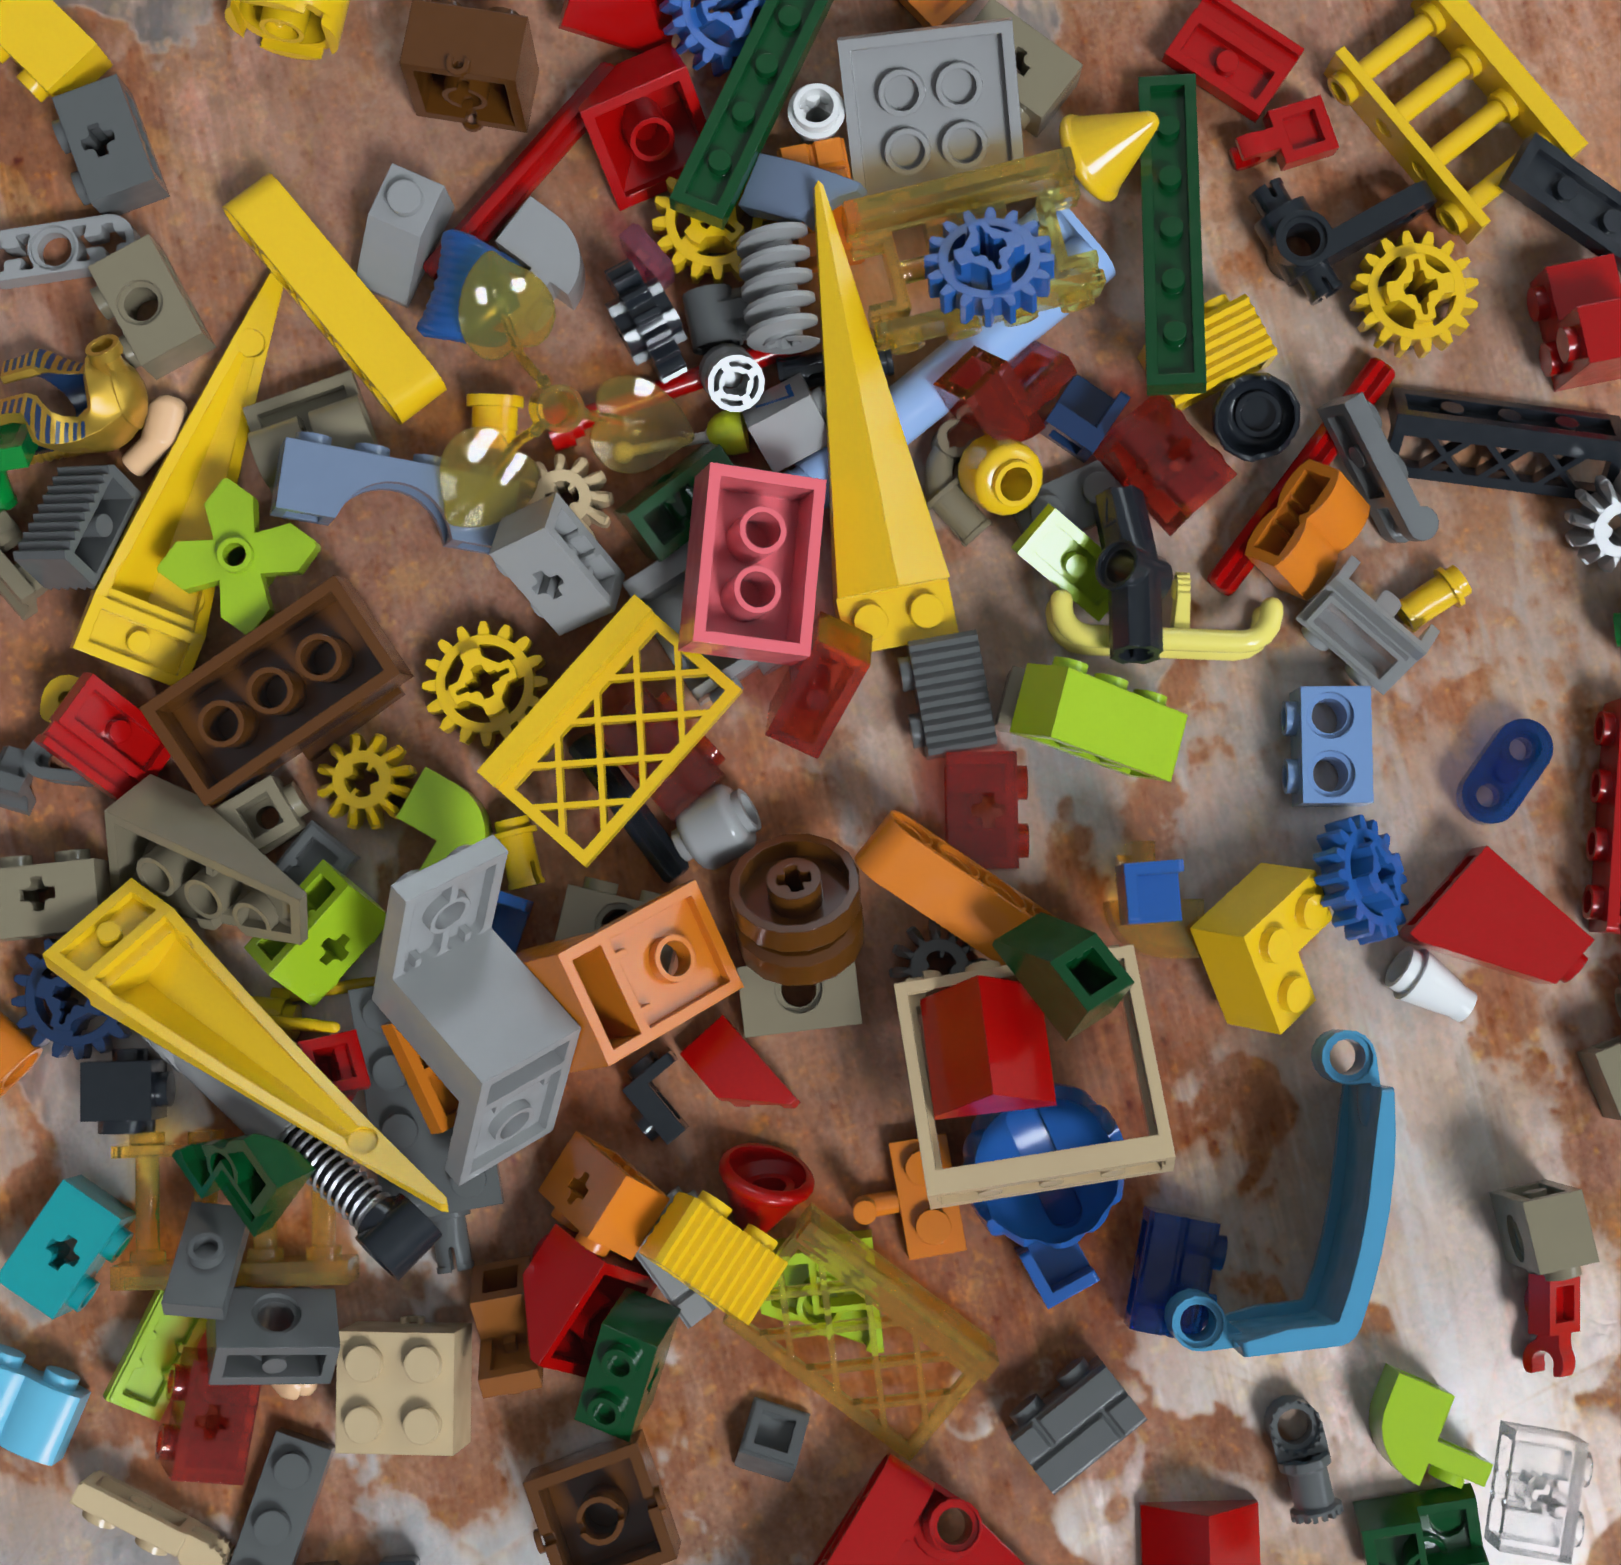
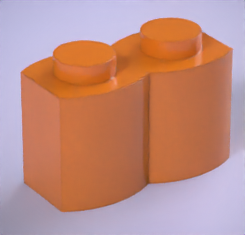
M1309 459L1298 467L1287 480L1280 493L1277 507L1269 512L1256 526L1247 543L1245 555L1277 589L1307 601L1317 594L1331 577L1338 560V553L1347 548L1363 529L1369 516L1370 505L1339 469Z

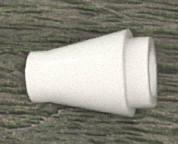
M822 83L807 84L799 88L792 95L788 104L789 121L801 137L803 144L809 145L814 141L834 138L845 117L844 101L840 94L834 88Z
M1408 946L1402 949L1393 959L1385 976V985L1393 990L1395 999L1448 1016L1456 1022L1465 1020L1472 1012L1477 1001V993L1466 987L1425 948L1416 950Z

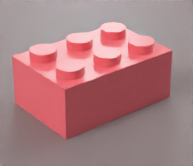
M710 462L695 476L678 651L793 666L810 657L827 480Z

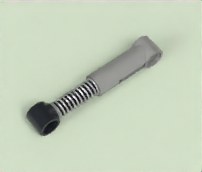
M141 1035L167 1064L178 1073L181 1072L231 1119V1122L245 1135H265L277 1139L301 1153L316 1169L306 1184L312 1186L313 1191L320 1193L321 1198L327 1199L328 1205L334 1206L335 1211L341 1213L343 1219L349 1220V1224L355 1227L358 1235L355 1237L357 1242L396 1280L399 1281L443 1236L434 1223L402 1193H398L397 1196H391L388 1192H382V1186L375 1185V1181L372 1178L367 1179V1172H360V1166L353 1165V1159L346 1158V1155L338 1152L336 1149L334 1151V1148Z

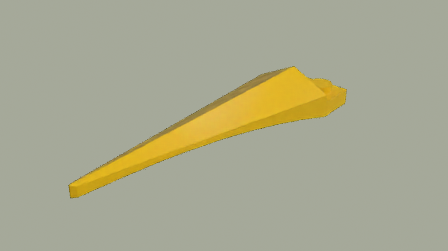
M818 180L813 189L825 388L832 592L843 655L846 658L907 646L908 641L953 634L959 631L948 581L950 575L824 185Z
M270 271L125 528L95 590L91 589V595L70 644V648L172 686L191 673L206 638L215 587L189 594L160 574L157 567L176 541L213 540L204 503L222 479L228 478L234 483H238L249 433V426L242 408L256 403L283 291V286Z
M133 878L124 883L42 954L47 968L86 996L91 1006L439 1211L449 1212L447 1197L306 1056L227 970L176 910Z

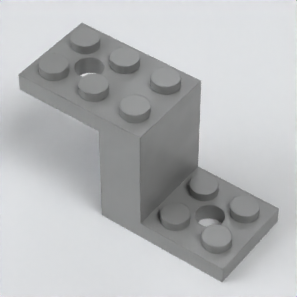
M494 835L471 846L468 844L459 846L445 859L423 870H411L391 885L372 995L373 1002L459 1101L444 1169L458 1186H461L553 1131L581 1031L578 1023L492 929L508 850Z

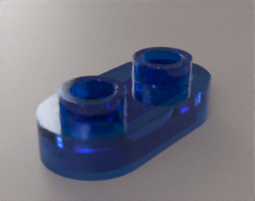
M1517 719L1503 724L1494 732L1457 787V805L1468 820L1480 825H1491L1503 822L1515 813L1551 761L1553 741L1547 729L1534 720ZM1514 739L1521 741L1526 748V754L1522 760L1515 759L1510 753V743ZM1481 786L1488 787L1493 793V802L1489 807L1481 805L1477 800V791Z

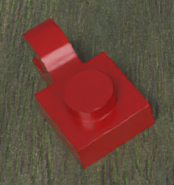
M1318 95L1267 111L1262 119L1266 129L1237 137L1235 139L1237 146L1230 148L1228 152L1235 172L1254 167L1276 156L1280 170L1285 171L1333 156L1339 149V144L1322 97Z
M1528 1273V1286L1524 1295V1307L1528 1315V1334H1535L1537 1337L1526 1346L1523 1352L1524 1369L1528 1373L1544 1371V1357L1547 1352L1553 1359V1376H1570L1575 1370V1355L1571 1345V1333L1580 1331V1276L1562 1281H1545L1544 1274Z

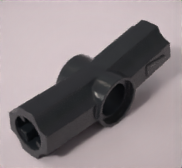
M1133 485L1119 488L1109 487L1095 496L1096 504L1093 507L1102 550L1096 561L1095 575L1099 584L1108 589L1110 659L1121 664H1147L1160 660V653L1163 652L1162 599L1168 594L1172 585L1173 572L1168 561L1157 554L1144 492Z

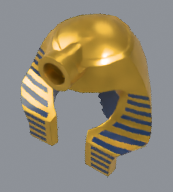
M107 334L91 341L85 349L87 356L84 363L66 359L44 349H35L20 357L3 362L0 376L3 384L35 376L41 377L62 391L76 410V417L51 412L37 395L29 393L0 399V426L9 423L26 424L32 441L38 445L30 465H34L37 462H52L54 459L60 460L88 453H103L119 449L127 444L137 431L144 426L148 413L147 390L144 381L136 369L122 358L123 346L116 335Z

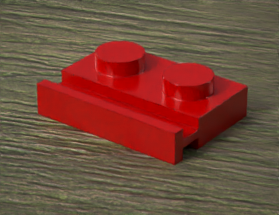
M1202 0L1164 53L1161 62L1180 74L1196 73V85L1256 123L1305 49L1231 0Z
M88 672L82 673L50 717L51 723L43 734H38L34 739V742L114 801H117L149 774L158 776L171 757L141 710L96 675Z

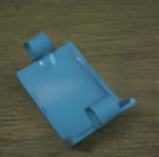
M1332 1029L1324 1032L1316 1039L1311 1051V1060L1318 1074L1330 1082L1342 1084L1330 1189L1324 1222L1313 1267L1303 1296L1298 1300L1255 1304L1224 1314L1223 1309L1216 1301L1198 1289L1187 1288L1177 1292L1169 1299L1165 1307L1164 1320L1168 1331L1182 1346L1192 1351L1202 1352L1234 1348L1243 1357L1338 1347L1350 1343L1357 1336L1369 1304L1382 1255L1391 1205L1396 1145L1394 1088L1380 1085L1376 1052L1373 1044L1365 1035L1357 1031ZM1346 1040L1354 1048L1355 1061L1348 1071L1338 1073L1331 1065L1330 1052L1338 1041ZM1196 1304L1206 1306L1209 1313L1206 1327L1196 1334L1182 1332L1180 1319L1183 1312L1188 1307Z

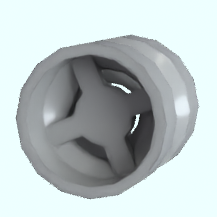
M722 343L712 347L703 356L699 365V378L703 388L719 408L729 412H742L751 408L760 400L764 391L765 378L761 367L743 347L734 343Z

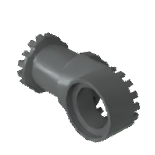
M1283 1395L1273 1400L1267 1407L1264 1415V1428L1268 1437L1272 1440L1279 1471L1287 1475L1294 1506L1290 1509L1292 1522H1296V1524L1304 1522L1305 1524H1310L1312 1518L1313 1524L1319 1523L1318 1517H1321L1323 1522L1329 1521L1328 1518L1335 1519L1336 1515L1344 1512L1342 1500L1334 1497L1327 1468L1332 1460L1319 1413L1307 1401L1295 1395ZM1290 1409L1302 1410L1308 1417L1306 1432L1296 1440L1284 1439L1278 1432L1280 1416Z

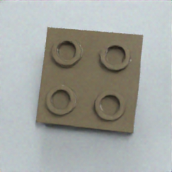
M351 370L242 408L250 429L248 440L253 457L262 478L271 490L272 496L279 449L286 437L296 439V433L304 431L329 436L332 438L331 446L352 450L355 449L356 443L379 445L357 379Z

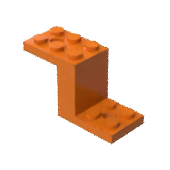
M696 880L684 882L593 932L523 949L515 953L581 1027L569 1073L611 1066L744 987ZM665 944L671 946L678 957V968L673 976L668 974L661 964L660 954ZM391 1021L381 1025L430 1133H443L452 1128L455 1124L459 1101Z

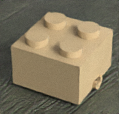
M409 1315L400 1317V1322L357 1321L339 1330L340 1351L336 1367L335 1453L454 1456L471 1442L472 1323L425 1322V1316Z

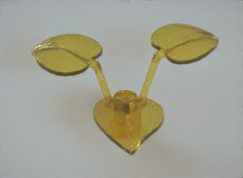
M494 251L482 254L465 278L458 306L460 331L469 348L482 359L488 361L498 360L513 351L516 360L537 383L538 389L532 394L528 405L529 415L533 424L514 437L509 444L505 437L496 429L474 427L465 429L455 435L444 449L439 467L444 516L450 525L472 528L500 522L501 518L527 505L537 489L539 470L531 458L517 451L522 445L535 437H539L544 431L567 433L574 430L581 423L582 419L594 421L595 423L589 436L594 454L606 467L621 473H639L651 469L695 439L693 429L677 403L657 385L646 379L623 375L604 381L596 393L597 411L584 408L583 399L574 388L564 384H551L549 377L543 374L524 352L523 347L537 346L551 333L556 317L553 297L546 285L535 274L508 261Z

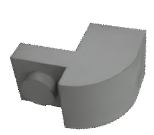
M530 196L495 240L499 251L516 259L525 268L526 276L515 288L520 307L501 322L503 328L521 342L530 330L537 333L546 325L555 310V305L552 303L555 298L562 301L572 310H575L582 298L586 280L584 262L572 231L561 218Z

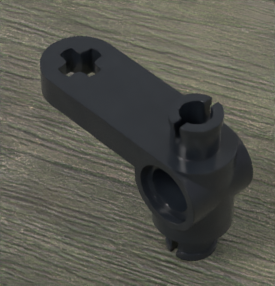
M1280 177L1269 182L1271 187L1268 188L1264 184L1248 197L1262 218L1255 224L1254 229L1266 248L1265 259L1267 266L1276 277L1285 281L1288 287L1300 283L1311 305L1322 302L1323 296L1327 299L1344 287L1343 282L1338 279L1331 267L1332 265L1418 218L1438 201L1426 180H1423L1332 229L1322 215L1312 211L1304 196L1291 199ZM1289 237L1304 239L1311 248V255L1298 256L1292 253L1287 246L1286 239Z

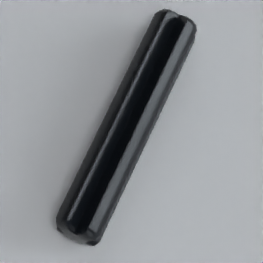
M593 733L581 736L568 748L573 759L597 758L596 737ZM605 749V758L611 757ZM617 765L606 766L607 799L630 798L636 790ZM597 767L581 768L598 792ZM644 803L626 823L624 829L662 881L666 883L673 882L689 869V863L680 856L672 839ZM609 807L614 815L621 809V807Z

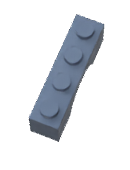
M301 431L296 433V439L286 437L280 446L270 516L329 526L343 505L352 498L370 491H394L414 499L427 510L438 528L443 547L489 555L501 518L516 511L520 481L505 479V471L492 466L471 465L470 472L447 468L448 460L434 455L414 454L413 460L410 461L390 457V449L381 445L356 443L355 449L352 450L331 446L332 438L329 436Z

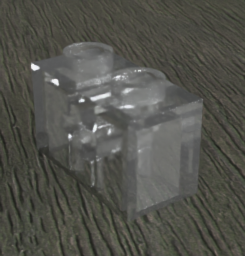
M1500 1420L1484 1539L1502 1553L1572 1564L1574 1547H1580L1584 1537V1516L1579 1511L1582 1487L1587 1488L1589 1486L1593 1473V1458L1588 1451L1589 1443L1571 1432ZM1546 1484L1550 1486L1549 1494H1540L1537 1501L1532 1498L1534 1490H1544Z

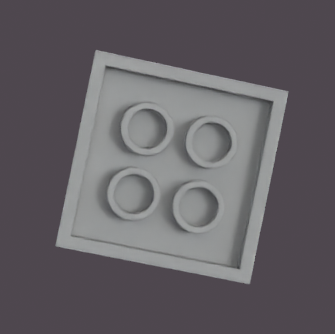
M1012 17L838 38L837 45L853 180L861 183L867 190L865 199L857 203L859 216L1027 198Z

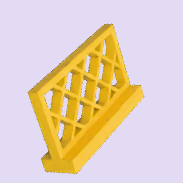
M635 594L477 770L484 779L504 794L586 868L743 693L738 685L702 654L678 651L679 634L659 618ZM656 633L674 647L675 670L642 672L641 650ZM682 655L698 669H683ZM633 660L634 673L620 674ZM709 677L724 690L722 695L709 709L685 711L684 678ZM676 679L677 711L644 714L642 681ZM634 682L636 714L603 716V692L613 683ZM594 704V717L581 718ZM686 719H699L687 733ZM678 720L679 743L675 748L666 754L646 755L645 722ZM636 723L638 755L605 758L603 725ZM595 726L597 758L564 760L563 737L572 727ZM555 748V761L542 762ZM647 763H660L648 777ZM639 764L640 787L630 798L607 799L606 766ZM597 767L599 800L566 802L564 769ZM556 770L557 803L532 804L517 789L533 771ZM608 807H621L613 818L608 821ZM599 808L601 831L583 849L568 836L566 810ZM558 811L559 827L542 812Z

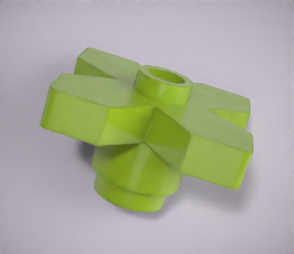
M224 478L204 503L213 540L176 541L158 565L157 570L189 594L220 585L221 618L246 635L274 615L275 611L268 587L273 583L276 576L303 575L321 551V546L291 523L259 531L258 500L230 479ZM246 553L244 561L237 565L239 558Z

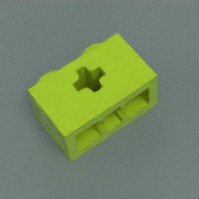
M324 859L299 885L307 893L308 939L301 945L253 937L244 947L271 978L313 1008L328 991L337 985L343 974L367 947L376 941L384 929L386 912L364 890Z

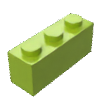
M1055 656L1052 665L1027 663L1009 732L1129 777L1171 782L1188 715L1166 706L1167 696L1143 689H1133V692L1127 690L1129 681L1104 673H1094V676L1088 675L1089 665L1071 658Z

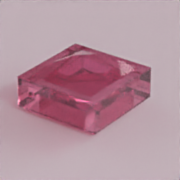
M632 223L619 235L626 259H631L645 282L657 277L664 290L675 282V272L671 259L639 224Z

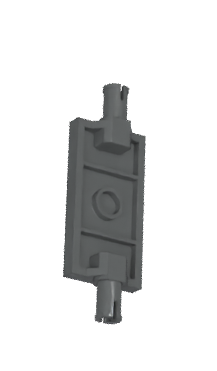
M374 986L348 990L353 1025L357 1031L371 1083L370 1088L364 1090L368 1120L447 1197L449 1212L439 1211L377 1174L378 1183L382 1186V1192H388L391 1196H397L398 1193L406 1196L442 1233L443 1236L434 1244L438 1266L436 1268L437 1274L452 1273V1270L455 1269L451 1247H453L455 1252L457 1271L471 1269L475 1266V1263L472 1260L465 1215L471 1214V1209L504 1203L499 1165H494L461 1186L454 1182L444 1170L454 1126L443 1133H430L381 1028V1025L390 1020L372 1000Z

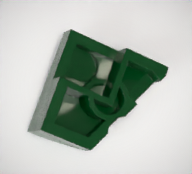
M249 1134L189 1144L175 1150L172 1154V1157L200 1198L203 1199L221 1190L253 1237L273 1228L316 1170L301 1153L291 1146L260 1134Z
M1471 1483L1463 1484L1462 1489L1448 1486L1353 1502L1365 1565H1489L1483 1547L1477 1500Z

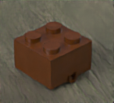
M412 0L399 64L416 115L460 122L470 132H477L483 126L527 133L539 76V67L528 16L519 15L516 11L505 7H491L488 10L465 7L454 0ZM469 115H477L476 124L468 122Z
M643 1429L635 1431L629 1442L619 1438L612 1439L532 1468L525 1478L523 1486L538 1527L533 1530L534 1541L540 1554H547L550 1565H662L677 1559L681 1540ZM541 1535L544 1538L545 1545H543Z

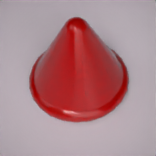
M763 1143L736 1145L728 1149L721 1156L718 1164L719 1175L725 1184L735 1225L742 1231H744L749 1223L765 1233L769 1232L798 1204L806 1201L814 1191L815 1180L809 1167L793 1153L773 1145Z

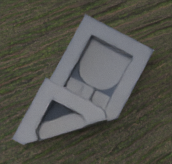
M759 153L738 206L752 217L777 222L803 221L814 231L813 189L818 180L824 185L831 210L836 209L848 200H851L854 204L859 203L865 199L867 190L861 183L841 175L797 161Z

